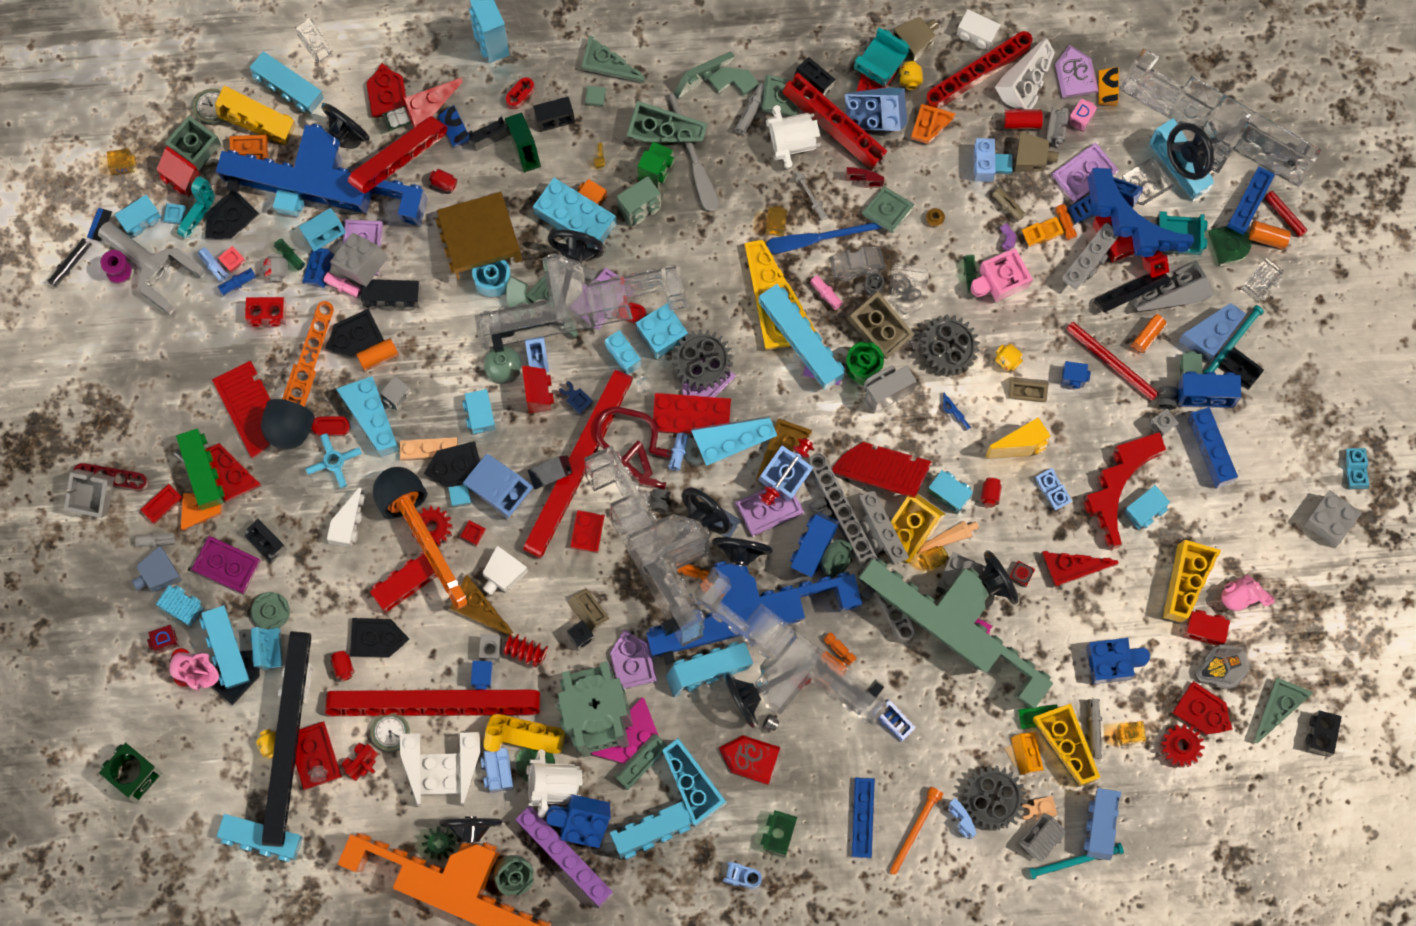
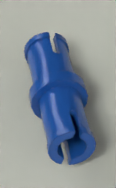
M249 268L237 276L233 275L232 279L218 285V288L222 295L225 296L237 288L241 289L242 285L257 277L252 268Z

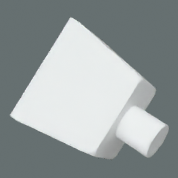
M497 546L483 571V576L488 582L482 589L490 596L497 588L507 592L528 573V569Z

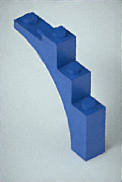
M1092 168L1087 179L1093 216L1111 217L1114 236H1132L1135 256H1154L1157 250L1162 252H1185L1190 249L1194 242L1193 235L1173 232L1151 223L1138 214L1121 195L1114 182L1111 168Z

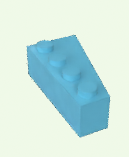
M770 416L691 429L706 466L777 436Z
M733 642L722 650L715 648L709 651L710 654L704 656L702 653L691 657L692 660L685 661V659L676 661L674 666L665 675L673 698L679 696L680 692L688 688L689 692L697 689V687L703 684L702 682L711 684L719 680L721 675L724 677L726 672L734 675L749 669L753 665V661L745 642L740 644Z
M682 801L659 811L657 816L653 814L644 817L639 821L640 824L638 825L630 823L624 826L620 833L614 830L610 832V836L620 858L628 860L637 855L636 852L643 849L645 852L654 848V843L662 841L664 843L671 840L673 834L679 832L681 835L690 831V826H693V822Z

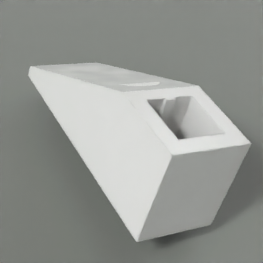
M358 488L331 520L327 536L329 544L352 548L353 542H357L358 531H356L357 524L361 523L362 513H360L361 506L365 505L366 495L362 488Z

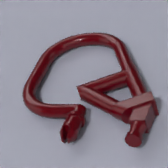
M611 407L604 410L597 418L595 424V437L598 444L629 472L640 486L665 490L666 482L649 478L653 472L644 446L639 440L622 457L604 441L601 434L603 421L611 414L619 413L641 418L649 424L652 432L649 452L656 454V456L669 458L672 456L667 455V453L672 454L670 450L661 449L660 447L656 448L658 428L655 421L644 412L623 407ZM637 452L645 472L643 475L629 463Z

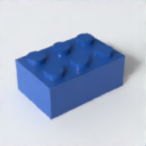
M1194 371L1185 372L1176 384L1178 389V395L1176 396L1177 407L1234 408L1241 398V375H1235V373L1231 372L1224 373L1223 375H1216L1215 372H1206L1204 374H1197Z
M821 512L813 514L806 525L809 527L808 531L802 534L798 542L801 545L799 550L797 549L792 554L790 562H792L791 568L813 577L821 564L822 557L829 547L840 521Z

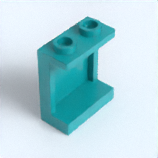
M1165 211L1159 212L1156 218L1157 226L1177 233L1190 234L1194 238V242L1188 251H1164L1162 253L1201 255L1203 250L1207 248V238H1204V232L1207 231L1208 222L1205 220V215L1200 214L1199 217L1167 216Z

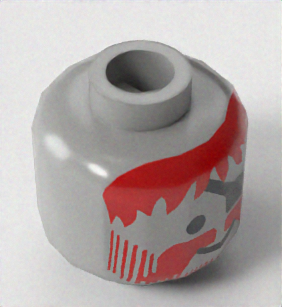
M281 254L268 255V258L263 261L264 276L270 279V282H282V279L288 276V260L283 258Z

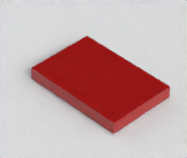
M324 721L299 730L295 764L304 791L342 778Z

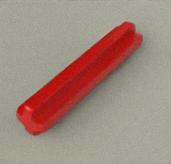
M1270 191L1266 194L1265 199L1293 231L1299 237L1305 235L1308 229L1275 192Z

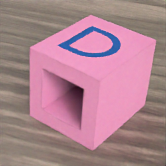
M1081 98L1070 115L1068 123L1084 132L1094 117L1097 107L1091 101Z

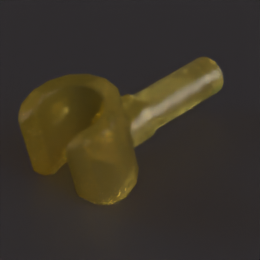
M598 143L599 157L593 158L596 169L605 166L602 143Z

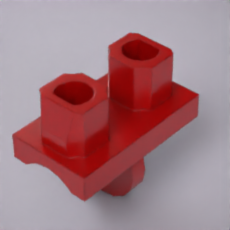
M358 743L354 748V752L358 755L353 761L348 757L342 763L345 772L354 781H357L361 775L364 777L368 771L372 774L376 772L372 766L376 763L374 759L379 755L369 744Z

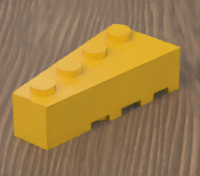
M1071 703L1033 718V722L1080 787L1098 781L1101 778Z

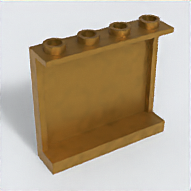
M502 192L437 210L436 224L438 229L442 228L443 232L439 234L442 244H447V247L444 248L447 259L451 258L452 262H449L451 273L456 274L457 280L460 279L459 272L511 257H514L515 263L523 261Z

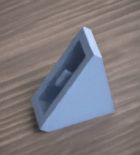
M544 337L525 339L529 366L544 368L546 372H549Z

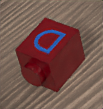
M171 624L148 632L150 637L147 639L149 648L157 654L180 647L175 629Z

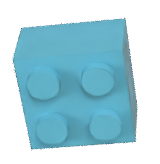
M668 303L636 322L637 332L656 360L675 349V346H680L679 339L685 341V335H688L687 330Z

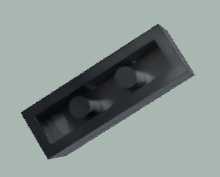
M372 279L366 287L362 285L361 302L363 307L369 309L384 307L388 310L396 308L414 310L415 308H420L421 285L419 281Z

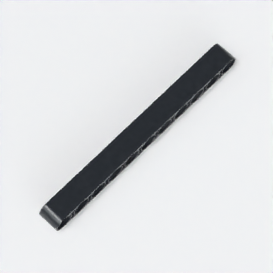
M291 631L289 635L262 834L263 846L283 847L285 843L311 647V633Z

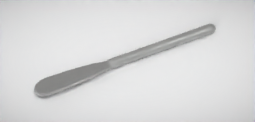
M670 93L668 99L673 112L682 115L675 95ZM684 142L692 162L695 184L702 206L708 211H715L719 207V200L713 185L699 162L693 143Z

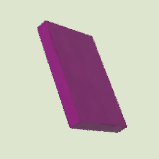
M208 536L191 570L244 595L262 560Z

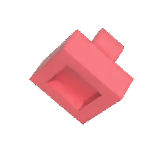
M233 246L218 257L219 261L231 273L245 262V259Z

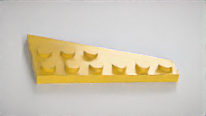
M763 240L746 242L744 246L765 350L791 346L758 303L759 296L774 285L778 284L780 288L783 287L787 291L788 299L791 303L795 302L800 309L799 313L802 317H806L809 320L810 328L813 332L816 330L804 312L791 286L784 278L781 269H779L765 242Z

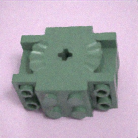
M608 661L600 663V667L575 673H570V671L562 672L563 679L560 680V685L563 692L558 693L559 699L556 700L557 709L563 717L560 718V724L565 735H569L573 746L576 747V751L580 752L583 758L591 756V752L621 746V748L629 746L626 727L633 726L627 695L620 678L615 679Z

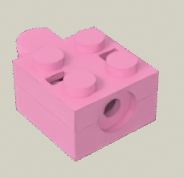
M1014 248L982 262L979 269L981 277L973 280L970 289L976 297L991 293L995 302H998L1028 289L1033 279L1018 251Z

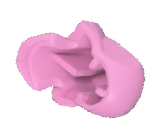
M1249 574L1227 583L1221 593L1223 604L1232 611H1241L1246 609L1249 604L1256 603L1257 601H1260L1264 606H1269L1275 602L1274 596L1265 591L1259 582H1256Z
M179 652L171 659L169 667L171 676L186 682L195 690H199L201 687H210L219 679L217 669L209 662L208 653L189 654Z

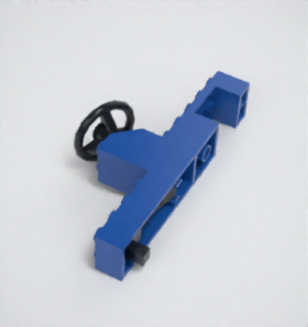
M323 103L321 106L323 112L329 117L328 133L325 132L321 125H305L294 167L286 162L277 164L269 158L260 160L251 154H246L245 156L238 155L239 153L233 150L221 151L216 173L224 182H228L226 189L230 192L238 193L240 185L277 193V190L297 193L307 201L367 214L371 196L374 193L401 199L398 216L401 221L421 227L428 197L424 190L421 189V186L415 184L406 186L398 180H393L392 182L383 180L367 193H362L348 183L351 173L348 169L341 168L343 159L338 153L340 143L357 139L368 143L370 136L354 120L331 104Z
M717 537L712 540V544L722 549L730 560V564H726V561L714 564L715 566L710 571L721 614L719 615L718 612L709 613L704 619H699V616L687 620L686 628L668 636H665L661 625L651 627L649 632H646V638L651 658L663 655L665 665L667 666L675 663L674 652L803 621L805 615L801 597L834 590L840 612L858 608L862 605L855 574L850 575L849 572L840 573L835 579H831L830 576L820 578L814 584L811 581L803 582L798 585V588L794 589L792 585L786 586L777 593H774L773 590L766 591L759 597L755 578L749 575L747 566L760 555L772 554L773 549L769 545L755 541Z

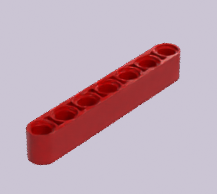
M1027 31L1019 32L933 87L927 93L925 105L940 109L1023 56L1030 50L1033 40L1032 35ZM1019 41H1025L1027 44H1021ZM1005 50H1010L1012 54H1007ZM990 60H996L998 63H991ZM976 69H980V70H982L983 72H982V73H977L975 70H976ZM960 79H966L968 82H961ZM950 88L953 92H947L945 89ZM930 98H936L938 101L933 102Z
M430 116L355 169L350 174L348 183L360 192L367 193L445 136L448 127L433 116Z

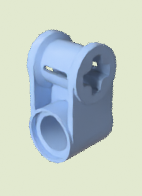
M734 862L727 863L729 867L723 882L749 889H757L761 886L762 876L758 870ZM755 874L759 877L756 884H750L747 881L750 875Z

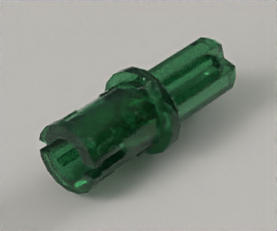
M278 239L274 243V248L297 271L305 267V263L295 254L296 250L289 247L284 239Z
M975 255L963 256V276H966L967 292L972 293L970 289L971 284L976 279L978 271H976Z

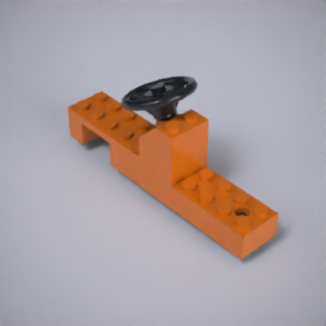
M465 816V818L440 819V826L449 827L460 839V842H467L461 843L458 852L450 855L445 868L436 864H430L429 866L425 864V859L418 856H412L411 858L407 856L408 852L402 849L394 848L392 850L389 848L390 844L381 840H375L374 842L371 840V836L362 832L350 834L337 864L354 872H363L371 852L402 865L393 889L478 926H551L552 924L543 919L536 921L532 919V914L525 911L515 912V907L509 904L501 903L499 905L495 903V898L488 895L482 896L500 852L496 850L497 846L488 842H483V844H474V842H480V839L490 827L501 826L502 820L499 818Z

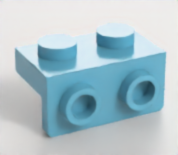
M251 628L250 640L252 643L254 667L265 670L282 667L283 656L280 629Z

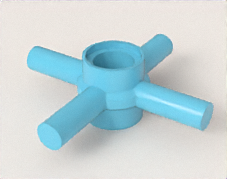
M323 434L320 438L326 454L322 462L305 468L307 474L310 475L326 468L334 472L340 488H345L347 483L341 469L344 461L362 454L360 447L341 454L333 450L328 434ZM332 458L339 459L336 464H329Z

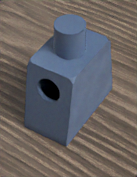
M159 546L136 566L141 575L132 580V583L137 591L148 585L152 592H157L167 588L168 585H174L183 580L164 549Z

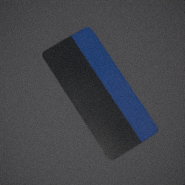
M98 208L87 238L101 241L98 231L104 223L109 222L112 211Z

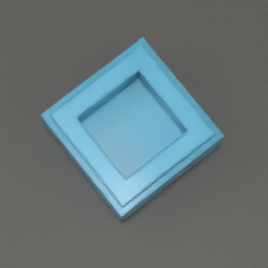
M995 154V174H1012V154Z
M166 203L164 223L180 225L185 216V205Z
M467 486L449 487L452 507L471 504L469 488Z

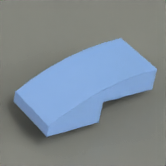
M1053 468L1034 477L1054 510L1072 502L1064 485H1061Z
M954 798L948 805L950 808L949 812L957 819L959 817L962 819L957 825L959 827L958 831L964 837L972 839L976 835L973 822L965 808Z

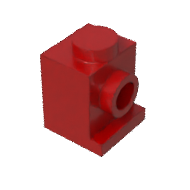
M1157 250L1154 256H1142L1143 267L1152 278L1169 273L1167 255L1164 256L1161 251ZM1159 264L1160 268L1155 269L1154 265Z

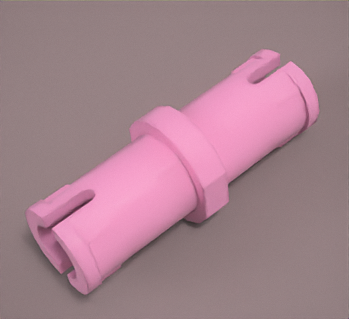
M327 272L324 277L325 283L337 288L341 293L344 291L356 298H359L362 288L349 282L345 277L341 278L330 272Z
M818 275L811 279L810 284L819 292V296L825 299L834 310L843 304L833 292V288L826 285Z

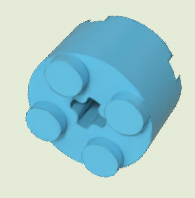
M505 260L472 269L474 284L480 294L488 297H497L506 293L511 272Z

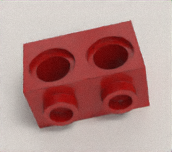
M246 297L245 320L247 324L252 327H261L262 325L280 327L281 325H286L287 303L285 298ZM255 310L261 311L257 316L252 315ZM274 310H280L278 315H271Z

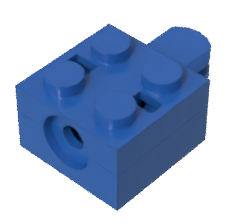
M1128 637L1089 642L1086 646L1093 685L1132 680L1135 676L1134 668L1143 667L1150 660V653L1146 648L1130 649Z
M571 794L567 808L551 805L546 813L547 823L560 827L561 840L599 848L611 818L610 802Z

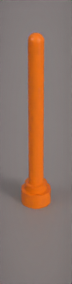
M930 786L926 794L928 796L926 798L928 800L890 869V873L893 875L898 873L935 803L937 804L938 801H941L944 795L943 792Z

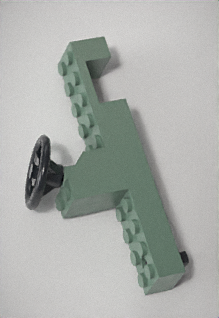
M989 550L984 552L986 567L981 579L978 578L979 574L972 568L961 569L935 604V600L927 594H920L918 592L919 588L911 582L905 583L902 580L903 576L897 571H889L886 568L888 565L881 559H871L857 577L860 582L866 585L860 594L863 598L869 601L874 593L878 594L983 673H987L1000 656L1027 676L1014 696L1029 708L1035 709L1053 685V682L1050 681L1051 676L1044 671L1035 670V664L1028 659L1019 658V652L1012 647L1007 646L1006 648L1002 645L1004 641L996 635H988L986 633L987 629L984 626L975 623L986 608L985 600L989 595L1006 597L1014 605L1020 603L1018 592L1010 576L994 553Z

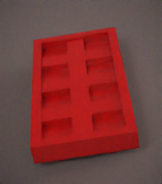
M655 393L653 420L657 425L658 432L692 434V428L728 423L730 421L731 398Z

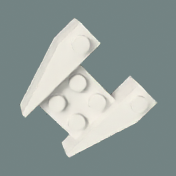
M480 732L460 733V753L420 754V734H400V757L417 806L421 807V796L460 795L461 806H464L480 756Z

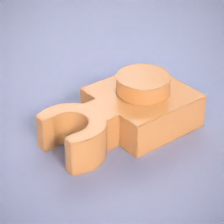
M1053 796L1033 800L1034 806L1029 804L1022 805V807L1029 811V815L1022 817L1023 820H1029L1033 815H1036L1038 820L1043 813L1052 817L1057 816Z

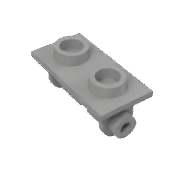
M1055 107L1051 109L1046 140L1056 148L1065 141L1066 127H1062V125H1067L1070 113L1067 108H1061L1060 111Z

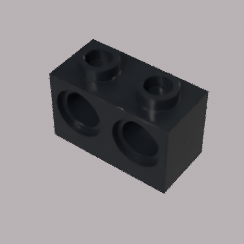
M1320 710L1311 715L1309 721L1311 732L1307 734L1305 745H1308V752L1327 757L1334 755L1342 716ZM1321 719L1327 721L1328 728H1323L1321 726ZM1317 738L1324 741V747L1317 745Z

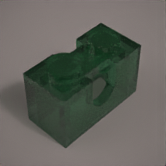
M774 810L773 815L769 814L766 826H769L768 834L763 833L760 845L764 846L763 851L786 858L797 821L796 816ZM774 829H781L784 835L781 838L774 837L772 834Z

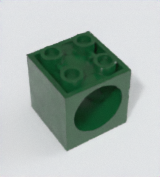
M125 742L115 749V755L110 760H106L101 765L99 774L137 804L163 773ZM139 760L141 766L137 779L127 784H121L118 778L121 766L127 761Z

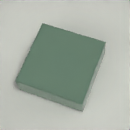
M588 86L585 105L604 107L606 88Z

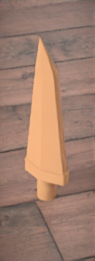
M964 520L926 542L918 554L967 538L969 539L973 537L971 532L978 529L979 526L976 521L967 525Z

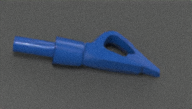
M944 392V411L954 414L958 422L961 421L965 428L970 430L972 427L964 419L965 416ZM946 403L950 405L951 409L946 408Z

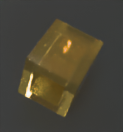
M129 148L107 151L108 169L112 176L135 172L134 166L137 165L135 154L132 155Z
M781 206L769 207L766 235L784 236L787 209Z
M1144 722L1119 724L1117 729H1115V739L1119 741V745L1143 744L1146 741Z

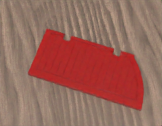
M248 361L212 379L250 457L254 458L270 446V443L262 434L261 421L266 403L271 399L261 379L254 381L253 377L258 375L252 361Z
M862 442L847 451L832 468L834 475L915 498L932 461L919 457L912 461V455L881 446L874 450V444Z

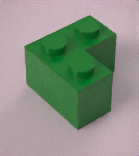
M652 142L649 151H644L637 166L638 180L641 181L648 176L656 188H659L661 183L664 184L668 175L666 171L668 167L671 168L675 161L673 150Z

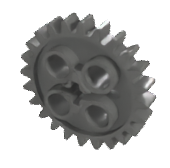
M948 314L944 318L938 316L936 320L932 319L930 324L925 326L926 330L921 332L924 337L919 339L923 343L919 346V349L924 350L921 356L927 357L924 363L930 362V369L935 366L936 373L943 370V376L948 371L950 376H953L955 371L958 375L962 373V370L966 372L969 369L968 366L974 365L972 360L978 358L975 353H978L980 350L975 348V346L979 345L980 342L974 340L978 334L973 335L971 333L975 328L969 329V322L963 324L962 317L956 321V315H953L951 319ZM941 329L947 331L948 337L941 333ZM958 338H962L965 344L961 345L958 342ZM934 346H938L941 352L937 353L934 350ZM951 354L957 357V362L952 360Z
M699 329L698 335L691 331L692 337L685 335V341L679 339L680 346L674 347L677 352L672 353V357L675 358L672 360V365L677 366L673 370L674 372H679L677 374L678 379L683 377L682 384L689 382V388L696 385V390H699L700 386H703L706 391L707 385H710L714 389V383L720 386V379L727 380L725 373L731 374V370L728 367H733V363L730 362L733 360V355H730L732 348H726L728 341L722 343L723 336L716 338V332L711 336L709 335V330L702 334L701 329ZM706 345H711L713 350L705 351L703 348ZM692 351L696 355L689 358L686 356V353ZM703 357L706 362L702 363L700 358ZM717 362L720 366L714 369L710 367V364ZM696 368L702 370L699 375H694L692 371Z
M988 766L987 772L980 768V775L974 772L973 776L975 779H967L970 786L964 785L968 793H962V796L967 798L962 804L968 805L965 810L967 812L971 811V819L976 818L975 825L982 822V828L984 829L988 824L990 831H992L994 825L1000 830L1001 824L1008 828V821L1015 824L1013 817H1021L1018 810L1024 811L1025 808L1020 806V804L1026 803V800L1021 798V796L1026 795V792L1020 791L1024 784L1017 785L1019 777L1013 779V771L1006 774V768L1004 767L1002 772H1000L998 766L995 767L994 771ZM991 780L994 783L993 789L985 790L982 786L983 782ZM1000 781L1002 784L997 794V798L1000 800L994 802L992 811L988 815L987 810L991 802L989 795L993 796L997 783ZM1009 787L1013 794L1011 797L1006 798L1001 794V790ZM978 799L986 800L987 806L984 809L977 808L975 803ZM1003 806L1006 810L1005 815L997 816L994 812L995 807Z

